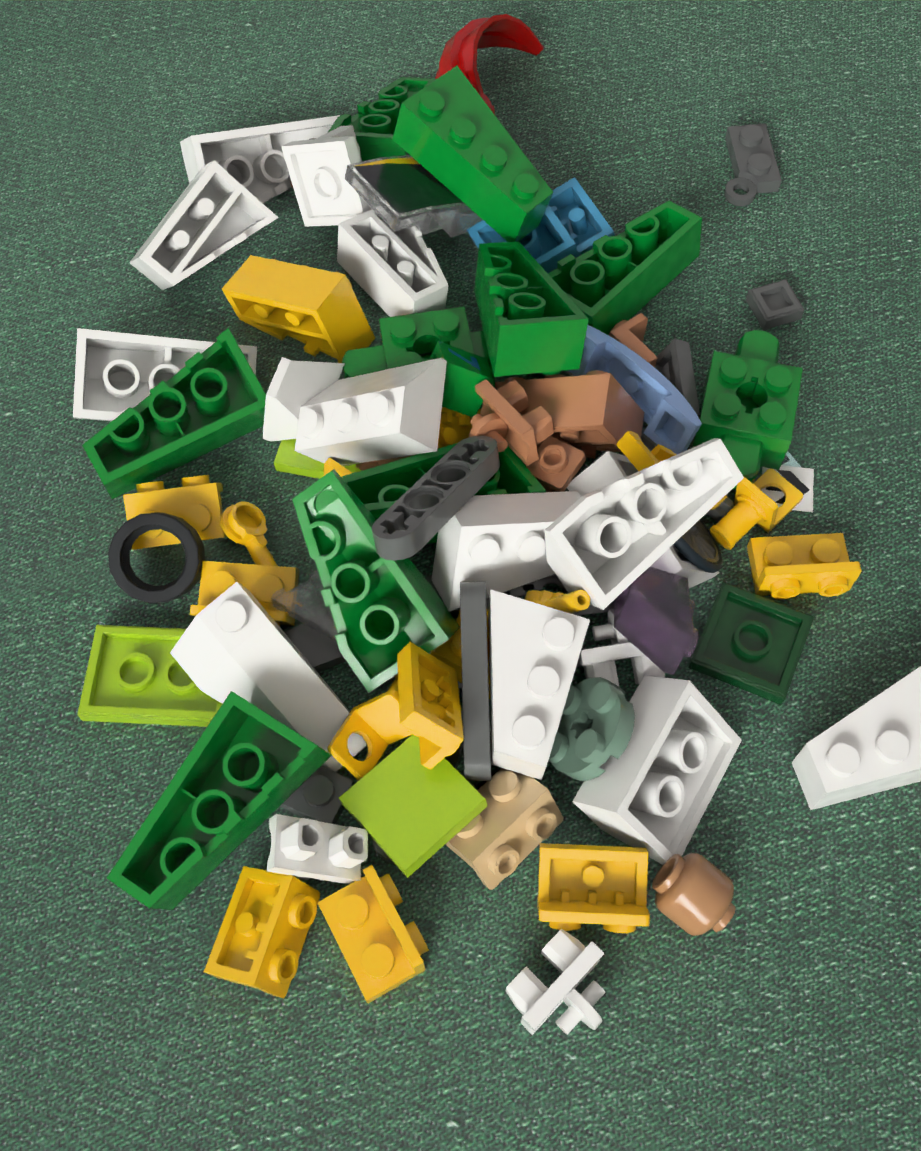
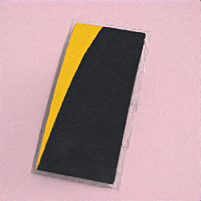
M410 155L381 157L347 165L344 179L394 232L416 226L423 235L443 229L450 237L466 233L467 229L482 221L475 212Z

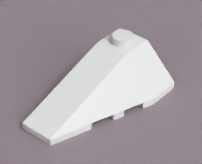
M340 115L189 136L180 141L189 184L201 168L215 160L258 200L264 203L292 187L281 146L291 141L317 139L327 134Z
M77 328L73 418L113 421L129 407L133 409L150 395L149 391L161 381L166 382L185 367V362L197 352H204L215 342ZM238 345L256 376L257 347Z

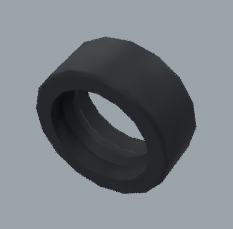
M167 513L140 514L126 521L113 535L108 551L109 570L117 586L131 598L147 603L172 601L190 592L201 579L202 561H205L204 544L196 529L183 518ZM161 529L172 533L180 540L185 550L186 561L183 571L176 580L166 585L154 586L143 582L135 575L130 565V551L133 543L140 535L149 530Z

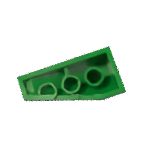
M400 77L378 91V100L373 102L363 101L358 104V113L351 117L350 114L346 113L339 116L328 132L340 126L353 125L363 164L384 159L409 158L411 156L392 140L401 103L436 79Z
M335 469L328 472L292 499L309 555L315 560L323 585L321 593L325 606H329L337 630L335 638L339 651L368 693L398 674L397 654L409 642L430 653L448 641L459 629L460 626L438 594L409 558L393 561L381 558L377 554L372 534V525L376 519Z

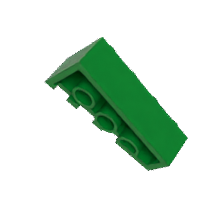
M458 66L401 103L392 140L507 242H519L539 226L553 191Z
M227 328L216 337L214 344L202 353L197 352L185 362V367L168 381H161L149 391L150 395L133 409L129 407L82 446L113 500L135 489L136 484L154 480L264 426L266 394L231 331Z

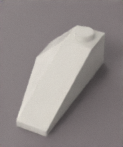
M719 438L711 439L579 498L544 530L547 562L569 593L584 590L590 596V605L604 610L744 477L722 440Z
M238 582L234 583L195 616L170 652L202 692L223 704L232 691L327 752L328 745L350 713L348 708L253 594ZM352 733L347 741L349 753L353 758L367 747L364 738L356 733ZM333 756L322 765L335 772L343 767Z

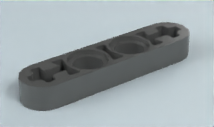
M488 436L468 437L461 440L374 522L372 534L377 554L386 560L396 561L412 557L419 552L499 470L500 461L497 441Z
M485 581L460 582L465 779L467 781H491Z

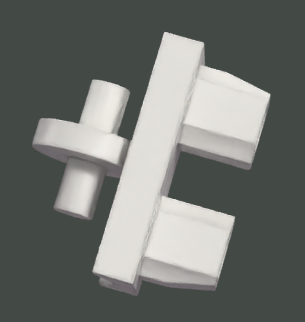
M610 609L608 611V624L593 626L592 633L594 641L611 639L612 645L581 650L576 666H583L586 679L601 677L619 686L615 661L631 658L635 684H640L644 675L665 678L663 653L671 651L669 636L628 642L627 636L643 633L641 619L625 621L621 609Z
M280 814L269 818L271 849L267 861V872L291 875L299 880L312 878L345 884L361 881V863L368 857V833L366 829Z
M560 929L541 951V954L561 973L555 982L547 988L525 967L506 987L508 996L516 1008L523 1014L520 1023L531 1035L539 1029L563 1001L568 1008L557 1019L556 1024L567 1035L580 1020L593 1030L603 1022L593 1006L605 994L604 989L594 980L581 994L575 988L600 962L604 952L593 941L585 947L578 939L565 930Z

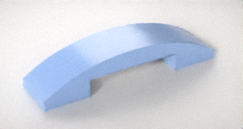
M587 325L580 369L568 371L574 376L586 375L587 372L593 370L611 373L644 411L643 421L648 424L644 434L654 443L672 450L675 454L686 451L702 425L689 402L662 373L645 359L609 335Z

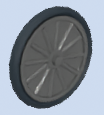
M701 519L673 544L686 559L705 572L715 573L722 567L723 560L719 546Z

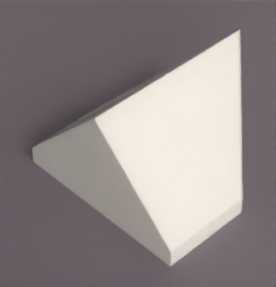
M282 357L266 393L263 439L270 442L296 439L300 407L339 380L345 363L296 361Z

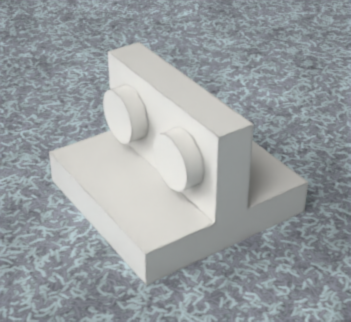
M353 125L340 126L317 139L291 141L281 146L305 227L338 225V223L373 209L374 204L370 186L367 180L355 168L356 165H361L363 162Z

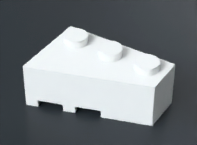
M213 160L201 168L129 263L164 290L176 285L279 217Z
M385 203L338 223L337 262L389 317L445 309L449 285L432 249L427 248L419 222L414 221L410 212L399 214L389 203Z
M578 491L473 496L438 531L432 582L448 611L460 608V582L485 581L486 598H489L490 589L503 593L555 574L547 562L544 530L582 497Z
M490 589L488 625L491 764L541 780L548 764L590 619Z
M921 666L806 743L795 757L792 765L810 810L921 781Z

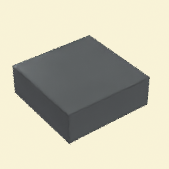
M786 279L750 289L745 299L763 330L801 320L804 313L803 306Z

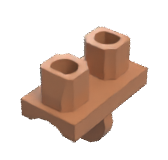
M515 379L497 389L487 380L475 385L476 393L483 399V406L480 411L481 414H476L471 419L473 427L469 437L488 436L495 439L498 452L504 451L508 445L526 466L538 460L536 445L554 433L550 414L542 406H537L521 416L519 412L528 408L529 402L524 388Z

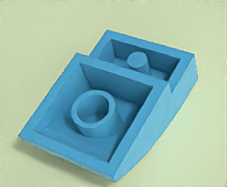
M575 177L552 190L553 195L539 226L519 241L547 273L557 269V261L572 254L577 258L593 249V242L605 235L608 237L615 236L613 229ZM484 220L467 229L478 250L479 244L507 242Z

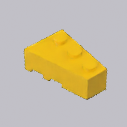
M250 255L222 288L223 293L240 321L281 341L288 335L306 344L303 347L304 352L314 357L321 351L337 359V363H342V359L348 350L367 348L375 339L374 333L346 274Z

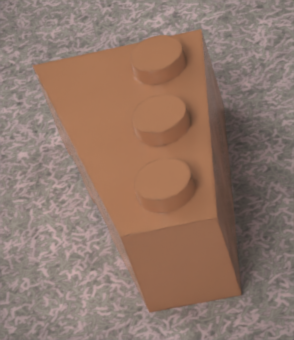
M593 370L587 372L586 375L566 377L556 374L546 375L543 379L530 380L510 377L505 379V382H495V389L515 379L524 388L529 402V407L519 412L520 415L526 414L537 406H542L552 418L554 433L550 436L577 449H581L586 458H595L596 450L622 452L616 443L627 431L637 433L641 439L644 411L611 373Z

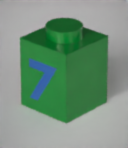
M438 341L429 360L442 358L447 361L442 407L473 417L478 413L483 403V399L475 391V385L487 380L495 388V379L488 360Z

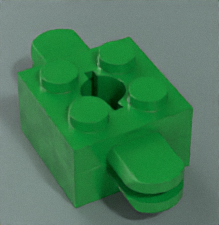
M464 306L380 318L379 326L382 345L348 350L342 359V363H345L343 367L345 379L428 361L431 355H420L426 352H433L437 342L440 341L486 358L492 371L484 332H470Z
M763 330L746 332L739 340L735 355L718 351L713 352L699 409L700 416L698 418L702 425L694 436L692 443L693 448L714 438L721 439L743 477L747 478L751 483L756 479L760 467L779 470L792 441L803 368L778 363L779 341L774 335Z

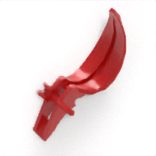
M508 14L475 19L459 30L445 44L435 79H438L458 66L494 115L495 108L482 90L477 70V49L504 47L524 51L535 56L544 49V46L524 22Z

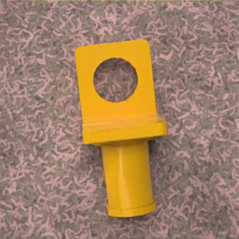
M771 468L763 473L754 483H751L744 477L737 484L734 500L735 506L717 524L710 528V533L720 545L731 550L756 523L769 533L802 501L803 493ZM770 486L777 487L784 493L785 502L778 507L761 490Z
M398 674L395 676V680L387 692L352 708L328 745V752L358 781L377 765L389 744L413 735L405 726L400 724ZM352 733L359 734L366 741L368 754L364 761L356 760L349 753L347 741Z

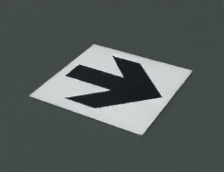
M781 465L779 470L774 469L803 493L802 501L793 510L813 513L814 469ZM762 467V474L770 468ZM770 486L761 490L778 507L785 502V495L779 488Z

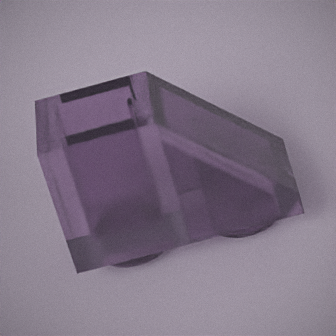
M650 566L614 600V628L663 672L671 675L675 674L683 657H691L698 641L699 632L697 628L693 627L692 618L695 601L690 599L688 578Z

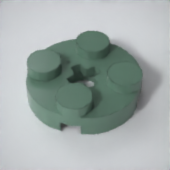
M601 677L589 678L581 681L576 686H570L548 760L556 770L573 779L587 781L597 778L606 772L600 766L610 756L619 759L630 741L635 721L633 704L625 700L624 694L626 692L622 688ZM593 721L591 729H587L590 723Z

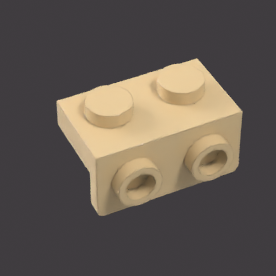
M504 768L498 770L491 777V781H487L477 790L486 799L488 807L445 844L474 869L482 883L490 890H493L506 877L510 876L517 866L542 841L549 838L555 828L563 821V816L547 787L532 777Z

